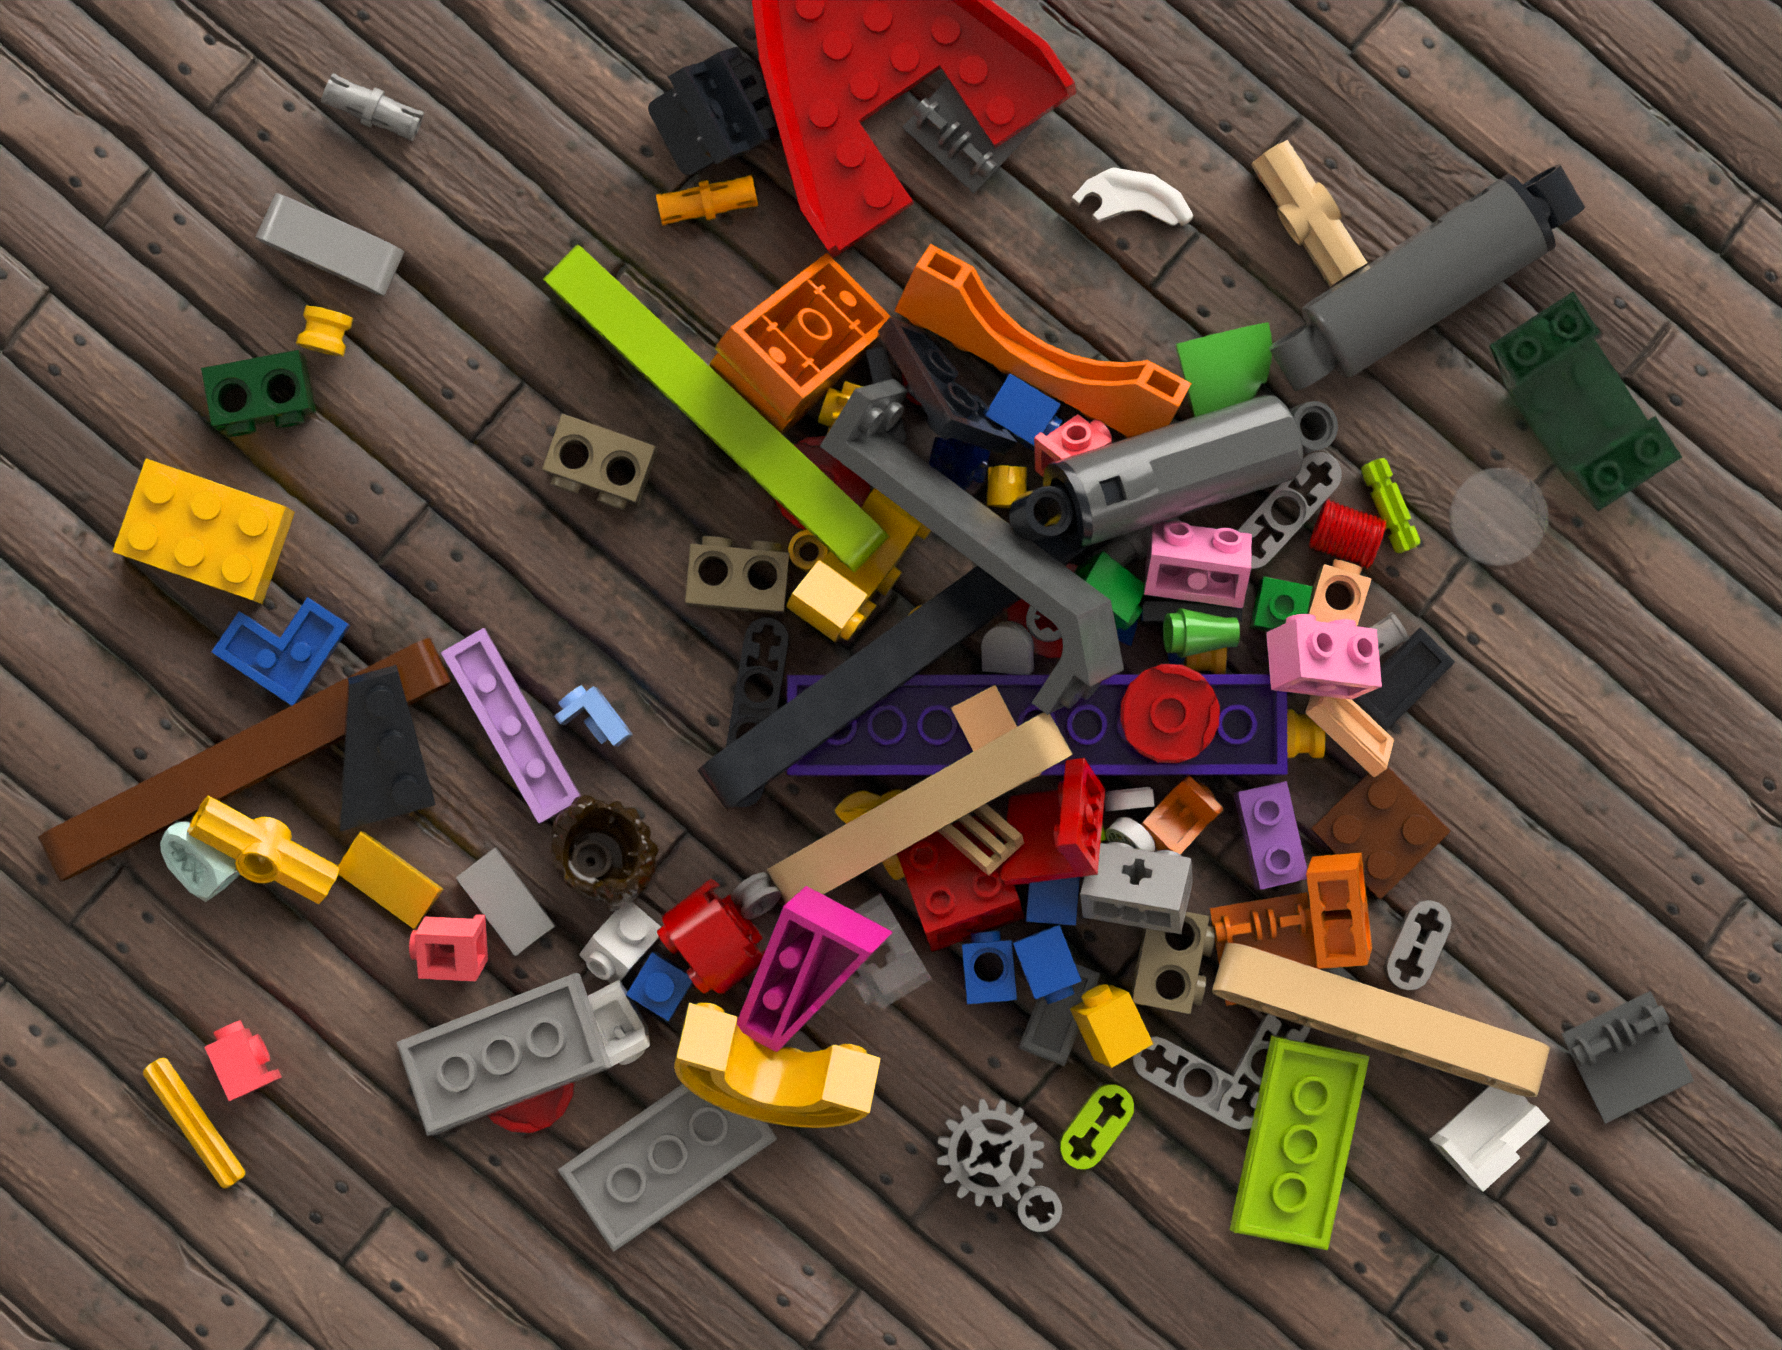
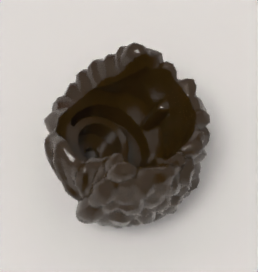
M589 795L578 796L566 810L557 816L553 823L551 853L555 856L553 866L563 872L564 882L567 886L585 898L595 901L604 900L609 911H617L627 903L635 901L641 894L640 892L648 887L652 875L656 872L655 857L659 849L650 839L651 830L645 822H641L638 811L632 807L624 808L620 801L608 804L604 800H595L594 797ZM587 861L592 862L593 866H592V867L587 866V865H586V862H587Z

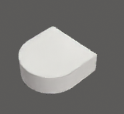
M1004 621L996 624L986 633L981 646L982 671L1017 675H1030L1034 671L1033 640L1030 633L1022 625L1016 622Z
M1151 787L1106 791L1104 798L1106 811L1156 807L1154 789H1151Z

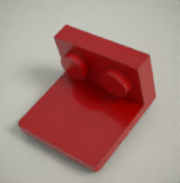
M1085 758L1066 760L1064 781L1059 782L1058 790L1016 795L1009 798L1007 822L1022 834L1024 844L1002 863L1001 879L1005 885L1098 875L1105 788Z
M977 815L973 817L993 836L996 837L994 830L990 826H988ZM960 822L952 824L989 858L995 854ZM938 831L897 853L932 952L971 938V933L988 932L1025 918L1015 886H1007L1001 879L1002 864L988 876Z

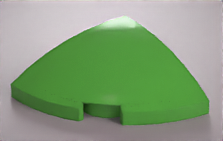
M1269 322L1216 333L1175 345L1183 378L1192 383L1187 391V400L1192 418L1255 397L1261 384L1266 383L1270 371L1272 353L1269 347L1272 345Z

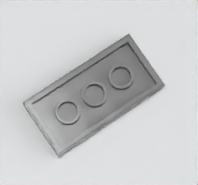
M578 973L563 977L396 1042L427 1136H434L612 1068L582 978Z
M681 1084L560 1167L558 1171L614 1252L776 1141L778 1137L767 1122L747 1118L717 1107L700 1098Z

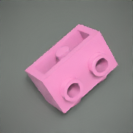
M1181 521L1161 522L1152 525L1146 557L1144 595L1243 608L1251 571L1252 534L1238 532L1231 528L1213 529L1192 526Z
M1297 614L1287 617L1285 624L1266 632L1271 690L1352 700L1382 687L1377 629L1357 627L1356 622L1349 619L1334 620L1327 623L1316 621V617L1311 614Z

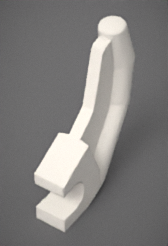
M1110 168L1088 179L1073 195L1071 200L1079 206L1087 196L1092 195L1099 198L1101 207L1092 216V219L1097 223L1125 212L1140 210L1170 226H1175L1178 223L1184 226L1193 218V214L1182 194L1166 182L1152 174L1119 168Z

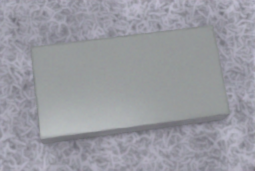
M497 848L492 849L456 877L514 956L519 955L556 926Z

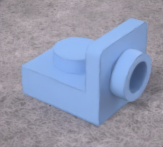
M581 685L558 702L563 709L554 716L559 724L566 725L584 710H587L590 716L584 722L601 744L609 740L613 746L618 747L633 735L597 687L593 686L586 691Z

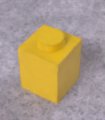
M1099 985L1085 992L1081 997L1083 1001L1070 1008L1093 1059L1101 1064L1113 1068L1153 1045L1128 991L1113 985Z

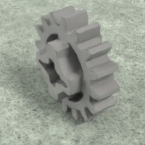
M981 1098L978 1103L979 1111L974 1113L967 1106L962 1105L960 1110L964 1119L958 1123L948 1118L945 1122L952 1131L951 1137H938L937 1143L948 1148V1153L937 1157V1163L939 1165H950L951 1170L947 1172L943 1180L946 1184L956 1180L961 1183L957 1191L959 1198L967 1195L969 1191L974 1192L976 1206L981 1207L985 1196H992L996 1207H1001L1003 1201L1002 1194L1007 1192L1016 1201L1019 1200L1021 1196L1017 1186L1024 1183L1027 1186L1033 1187L1035 1181L1028 1172L1030 1168L1041 1169L1044 1164L1038 1158L1033 1157V1151L1044 1148L1043 1141L1031 1140L1029 1136L1037 1129L1036 1123L1030 1122L1022 1125L1020 1120L1024 1110L1018 1107L1011 1115L1006 1113V1101L1003 1099L998 1101L995 1109H988L985 1099ZM981 1120H1000L1013 1128L1003 1133L986 1129ZM966 1130L972 1139L969 1154L958 1161L957 1145L960 1137ZM988 1140L990 1144L997 1145L1011 1140L1003 1145L1004 1148L999 1151L998 1154L1001 1160L999 1163L992 1165L987 1159L970 1165L982 1153L980 1144L983 1141ZM1023 1144V1161L1019 1170L1014 1175L1009 1166L1012 1151ZM981 1172L993 1175L999 1184L992 1186L982 1185L968 1177Z

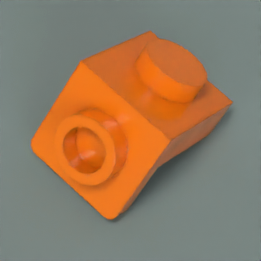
M1187 775L1161 800L1140 825L1152 836L1155 848L1158 851L1170 850L1181 855L1202 830L1223 811V807L1215 800L1214 794L1207 786L1196 782L1191 776Z

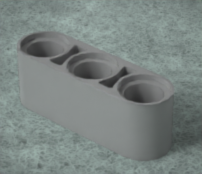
M275 193L255 237L260 242L383 297L404 254L402 249L387 241L278 193Z

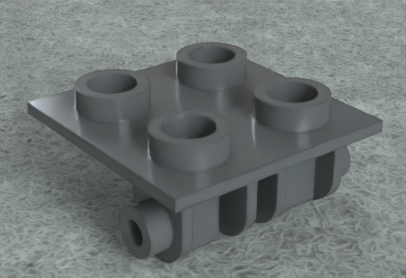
M947 79L928 100L925 98L916 106L912 112L914 115L902 128L974 194L1041 122L1039 120L1035 121L995 149Z
M1651 991L1561 1033L1605 1124L1694 1081L1667 1026L1670 1023L1669 1017L1662 1005H1657Z

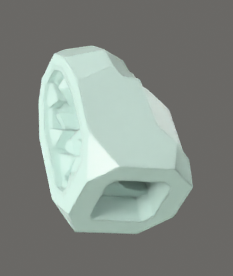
M176 821L163 834L160 842L161 854L168 869L191 894L207 902L240 875L236 869V860L189 835L187 832L190 825L189 821Z

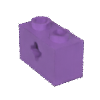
M1287 781L1233 793L1255 889L1261 890L1307 879V866Z

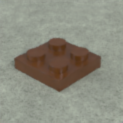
M1389 766L1376 777H1373L1369 772L1366 773L1310 828L1334 855L1362 853L1365 887L1378 900H1381L1451 832Z

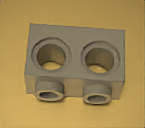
M561 414L542 470L547 475L553 476L550 483L552 486L575 494L579 493L582 486L599 492L598 502L625 510L627 502L639 506L658 450L656 446ZM574 444L584 445L589 451L588 461L579 469H569L563 464L564 451ZM627 460L635 466L633 480L622 486L610 482L609 470L611 466L617 461Z
M703 536L702 545L690 544L685 597L687 606L785 615L790 553L780 552V543L752 541L751 549L731 547L732 539ZM712 559L721 560L728 567L726 579L716 586L705 584L700 576L702 566ZM759 564H769L777 571L775 584L767 590H758L749 581L751 570Z
M1186 912L1184 922L1191 928L1192 940L1186 948L1181 950H1174L1167 944L1165 931L1143 928L1130 994L1134 1003L1191 1014L1193 1004L1201 1006L1206 986V976L1198 975L1202 955L1211 956L1216 933L1214 927L1208 926L1210 916ZM1175 970L1182 978V990L1176 997L1163 998L1156 990V980L1162 972Z

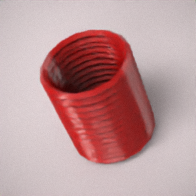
M1327 499L1315 523L1309 548H1314L1317 552L1321 551L1322 554H1330L1331 557L1335 556L1340 558V560L1344 559L1346 562L1349 561L1355 565L1358 564L1361 567L1365 566L1368 569L1371 567L1380 547L1386 528V519L1382 520L1381 517H1373L1372 514L1368 515L1367 512H1359L1358 509L1354 510L1353 507H1345L1344 504L1340 505L1339 502L1335 503L1334 500L1330 501V499Z

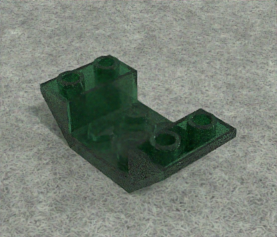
M1573 291L1490 344L1489 347L1509 395L1566 480L1598 512L1681 459L1682 455L1657 417L1654 416L1647 420L1594 339L1601 332Z

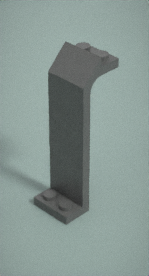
M895 379L856 388L820 447L1057 626L1063 640L1062 656L1032 703L1047 715L1064 706L1070 709L1080 698L1085 700L1090 698L1103 680L1123 671L1124 667L1111 600L1034 542L1021 538L1014 532L1010 524L884 431L890 430L902 416L904 406L901 403L908 393L906 387Z

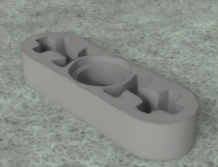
M1315 452L1306 456L1303 459L1300 473L1292 480L1280 483L1237 530L1238 532L1252 534L1253 539L1264 528L1255 524L1256 519L1261 516L1265 525L1271 531L1282 535L1278 542H1275L1272 535L1267 537L1260 546L1261 552L1264 553L1263 557L1259 559L1254 555L1251 556V570H1257L1265 566L1339 486L1342 472L1338 461L1333 456L1323 452ZM1309 464L1316 468L1325 464L1330 469L1326 474L1330 484L1326 487L1319 483L1313 487L1307 496L1315 499V502L1309 506L1303 495L1289 488L1288 485L1291 481H1295L1297 487L1300 488L1311 475L1306 469ZM1286 497L1292 499L1297 504L1299 516L1295 523L1281 525L1273 519L1271 507L1275 500Z

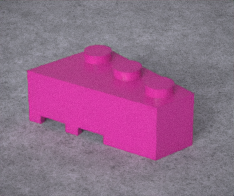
M805 886L783 906L738 1017V1027L751 1039L778 1052L893 932Z

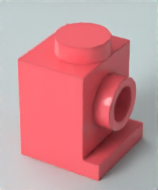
M1077 414L1047 436L1041 432L1034 437L1035 471L1044 477L1045 468L1049 463L1112 444V436L1109 429L1100 420L1094 419L1089 423Z
M475 915L473 919L424 917L418 929L412 931L409 942L410 958L417 960L418 979L476 982L488 961L485 915Z
M241 1020L213 1032L217 1041L204 1047L228 1101L240 1098L282 1078L278 1069L268 1072L265 1063L270 1061V1055L264 1041L259 1034L252 1036L249 1028L245 1029Z

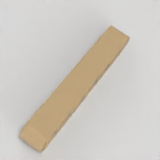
M1043 712L773 865L767 871L775 886L781 892V897L785 904L805 886L824 895L1070 757L1073 753L1051 714L1047 715Z
M1225 944L1212 989L1214 995L1227 1001L1525 1097H1537L1550 1047L1534 1039L1242 944Z

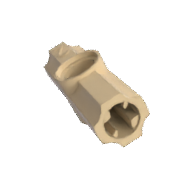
M1288 140L1272 147L1252 162V168L1278 206L1277 214L1286 231L1299 246L1303 244L1313 263L1318 267L1324 280L1327 281L1331 288L1367 265L1364 256L1341 223L1342 216L1334 199L1320 182L1315 183L1303 161L1296 154Z

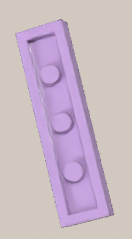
M482 628L442 651L443 658L537 822L541 824L566 810L574 799L581 795L486 629Z

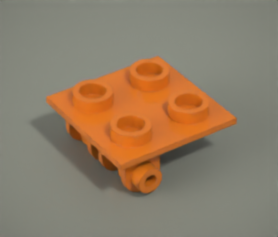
M1307 892L1209 908L1212 927H1214L1216 932L1215 945L1219 965L1225 944L1236 943L1317 968L1311 910ZM1225 1000V1005H1226V1006L1235 1005V1004H1236V1003H1233V1002H1230V1001Z

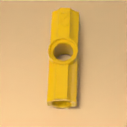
M207 796L200 804L187 830L192 837L235 859L237 871L247 880L263 884L276 881L317 904H320L325 899L336 881L340 870L336 864L291 841V831L281 821L271 817H259L253 820L210 796Z

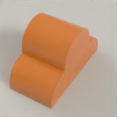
M825 253L732 325L717 343L715 350L718 353L714 356L709 366L783 435L828 392L829 388H832L866 354V350H870L881 339L878 330L891 316L828 253Z

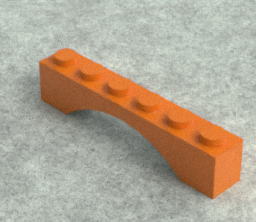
M932 244L929 245L915 266L894 310L906 317L913 325L938 334L949 340L956 348L979 356L994 364L999 371L1009 375L1011 373L1035 386L1048 397L1057 398L1076 408L1085 417L1091 420H1100L1105 425L1124 434L1126 438L1170 425L1192 384L1149 360L1134 362L1098 361L1070 354L1045 343L1023 329L1002 310L985 288L972 265Z

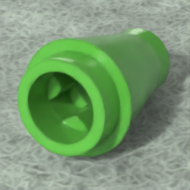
M1179 608L1176 613H1167L1164 618L1163 641L1167 653H1177L1179 658L1226 647H1237L1239 644L1240 628L1236 617H1221Z

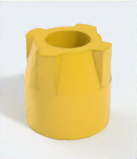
M1007 465L988 467L987 506L1010 508L1016 497L1027 492V467Z
M808 530L795 534L788 546L789 556L793 564L809 573L818 560L822 561L829 553V549ZM806 544H814L819 549V554L813 561H805L800 557V550Z

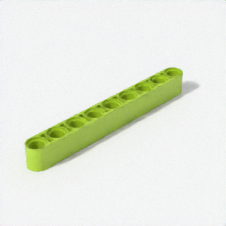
M577 244L543 279L562 300L851 571L855 573L888 539L889 535L863 509L581 246Z

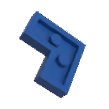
M307 597L281 637L243 612L238 611L211 652L292 706L301 701L351 625Z

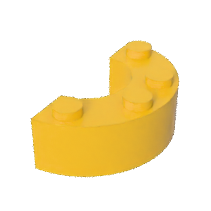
M876 488L871 491L861 509L889 535L888 539L855 573L829 551L822 561L818 560L792 593L786 605L789 610L834 642H837L841 637L848 641L857 629L860 630L877 606L870 600L877 591L886 596L902 574L895 566L914 539L919 536L925 540L931 533L929 528Z
M689 1003L674 1069L678 1079L691 1092L724 1110L747 1118L778 1125L826 1128L857 1122L870 1113L881 1058L869 1055L865 1049L853 1044H841L839 1046L833 1044L825 1050L803 1052L792 1047H782L778 1052H775L744 1034L737 1025V1016L724 1013V1010L715 1004L698 1003L695 1005Z

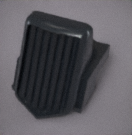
M738 47L720 51L702 62L683 67L671 74L668 78L674 88L655 98L648 105V111L678 168L685 175L697 173L714 163L717 165L747 154L780 136L762 69L751 59L742 56Z

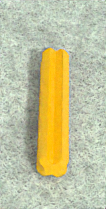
M164 1057L159 1058L149 1064L143 1070V1076L218 1184L225 1189L241 1180L245 1175V1170L168 1059Z

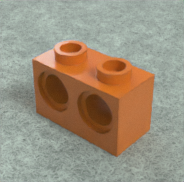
M1362 853L1312 856L1306 877L1317 968L1368 965L1372 951V939Z

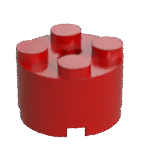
M713 879L706 881L662 916L664 925L657 930V934L671 953L676 954L680 951L691 966L687 970L689 978L703 994L710 990L724 994L759 967L766 950L760 952L756 944L763 937L752 920H747L742 916V907L733 903L730 894L721 899L713 892L720 886Z

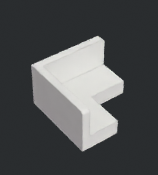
M1488 1086L1429 1140L1468 1184L1484 1192L1520 1159L1516 1151L1550 1120L1537 1106L1530 1104L1524 1096Z

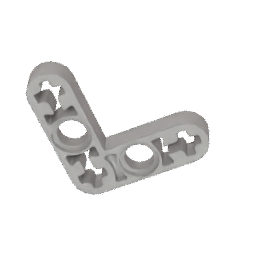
M1267 1013L1264 1015L1232 1075L1158 1036H1150L1153 1045L1147 1047L1148 1050H1154L1157 1045L1163 1046L1162 1056L1175 1065L1179 1055L1187 1058V1062L1177 1071L1174 1085L1171 1086L1165 1083V1080L1171 1073L1161 1067L1156 1066L1152 1072L1144 1069L1147 1061L1141 1057L1142 1051L1132 1056V1065L1136 1072L1144 1079L1230 1127L1239 1130L1250 1129L1259 1093L1254 1090L1248 1104L1254 1108L1253 1114L1250 1117L1241 1115L1238 1121L1231 1118L1234 1110L1228 1105V1102L1232 1096L1240 1099L1244 1095L1248 1086L1238 1083L1243 1073L1252 1082L1261 1085L1262 1077L1257 1076L1253 1072L1251 1060L1257 1051L1269 1048L1270 1042L1262 1040L1267 1030L1270 1034L1276 1036L1281 1027V1022L1276 1019V1016ZM1301 1025L1298 1030L1289 1028L1283 1038L1304 1042L1310 1027ZM1196 1068L1206 1070L1212 1079L1210 1090L1201 1097L1189 1095L1184 1088L1185 1075Z

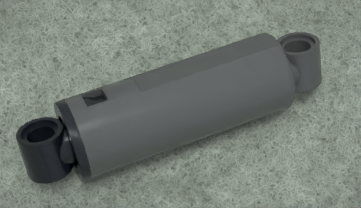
M1560 164L1544 170L1524 184L1515 176L1507 174L1486 187L1479 194L1439 217L1431 225L1305 304L1302 308V315L1306 324L1277 340L1269 347V350L1294 391L1301 390L1315 383L1333 369L1345 378L1352 377L1479 295L1486 293L1528 264L1533 263L1556 247L1552 229L1578 215L1584 210L1585 205Z
M1263 395L1049 463L1045 468L1043 477L1044 487L1027 491L1016 497L1009 511L1010 524L1014 532L1023 539L1036 541L1059 534L1061 539L1070 548L1078 550L1292 480L1301 471L1303 455L1322 450L1334 441L1338 431L1337 418L1330 407L1318 401L1306 402L1287 408L1276 396ZM1301 418L1307 420L1311 427L1309 440L1300 431ZM1036 502H1041L1048 511V521L1045 526L1038 523L1034 517L1033 509Z

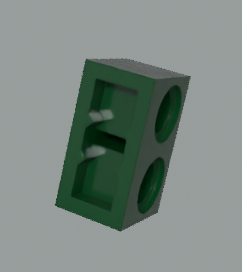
M299 350L201 368L211 426L218 431H226L227 437L253 434L256 432L255 425L275 422L276 428L301 425L305 423L304 416L316 414L306 356ZM283 379L293 380L296 386L293 398L286 403H275L272 392L276 383ZM235 388L245 389L247 394L246 405L238 412H227L224 406L227 393Z

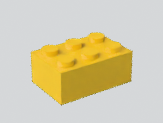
M145 458L112 552L263 604L295 512L286 506Z

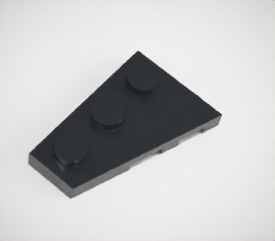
M891 317L882 325L878 333L888 348L886 354L890 361L902 371L908 382L906 385L908 392L921 403L927 413L929 427L943 439L954 438L1005 456L1017 441L1007 429L999 431L990 425L984 417L990 409L979 396H972L965 388L955 383L954 380L958 376V371L926 332L921 328Z
M397 665L349 677L339 830H348L436 805Z

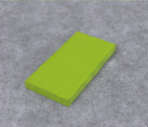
M1271 1035L1229 1230L1234 1233L1328 1250L1370 1056Z

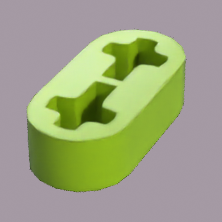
M1117 1084L1099 1086L1065 1129L1060 1139L1059 1149L1063 1159L1070 1166L1076 1169L1094 1167L1101 1161L1126 1127L1134 1113V1102L1125 1088ZM1116 1093L1120 1094L1123 1098L1119 1105L1125 1110L1123 1115L1119 1118L1116 1115H1110L1101 1127L1095 1122L1103 1111V1107L1098 1103L1099 1099L1103 1095L1112 1098ZM1091 1127L1098 1130L1090 1143L1095 1150L1094 1154L1090 1158L1084 1154L1079 1156L1078 1159L1073 1158L1071 1154L1074 1148L1069 1143L1070 1138L1073 1135L1078 1138L1084 1137Z

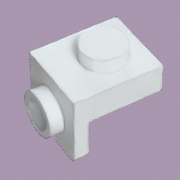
M633 902L627 903L615 911L591 937L581 951L580 957L586 962L588 969L596 977L607 980L610 983L619 979L622 981L630 969L658 940L657 930L661 926Z
M620 979L588 995L611 1067L618 1063L626 1065L637 1060L645 1052V1049L650 1046L648 1026L632 999L626 996L627 991Z

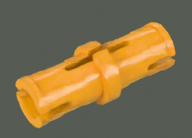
M752 175L712 184L705 180L698 182L699 186L656 194L662 226L700 217H706V221L716 219L715 214L758 206Z

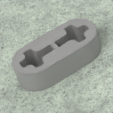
M1430 900L1419 901L1406 912L1384 965L1385 975L1395 987L1415 990L1425 985L1430 978L1452 924L1450 914L1443 905ZM1430 909L1436 911L1434 920L1441 924L1438 932L1428 931L1421 944L1416 941L1421 925L1415 922L1417 914L1426 915ZM1413 947H1416L1420 950L1414 965L1421 969L1418 977L1409 976L1403 982L1399 979L1401 971L1395 967L1397 959L1407 960Z

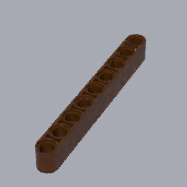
M431 638L418 641L349 676L353 677L397 665L408 706L438 692L453 682ZM349 677L38 836L59 881L62 882L73 878L164 832L176 821H185L193 817L207 796L222 802L344 740Z

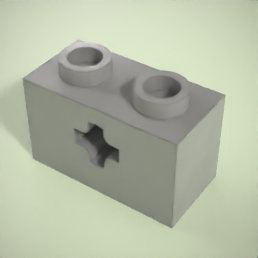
M1122 842L1100 843L1098 875L1085 876L1080 893L1083 918L1181 934L1193 884L1192 859L1183 857L1179 853L1170 850L1151 852L1134 849Z

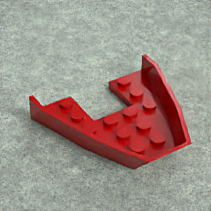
M752 0L759 61L800 210L833 259L914 204L860 123L940 69L943 71L995 149L1076 94L1074 80L1048 42L992 0Z

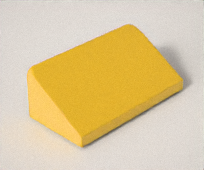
M362 831L354 839L338 865L340 868L338 875L413 929H416L444 890L380 842Z

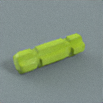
M1379 458L1365 464L1361 468V472L1367 486L1371 485L1373 488V492L1370 494L1381 519H1386L1385 529L1389 528L1392 533L1388 537L1396 553H1403L1417 547L1420 544V537L1415 526H1410L1408 522L1411 516L1397 483H1392L1390 479L1393 473L1388 461L1385 458Z

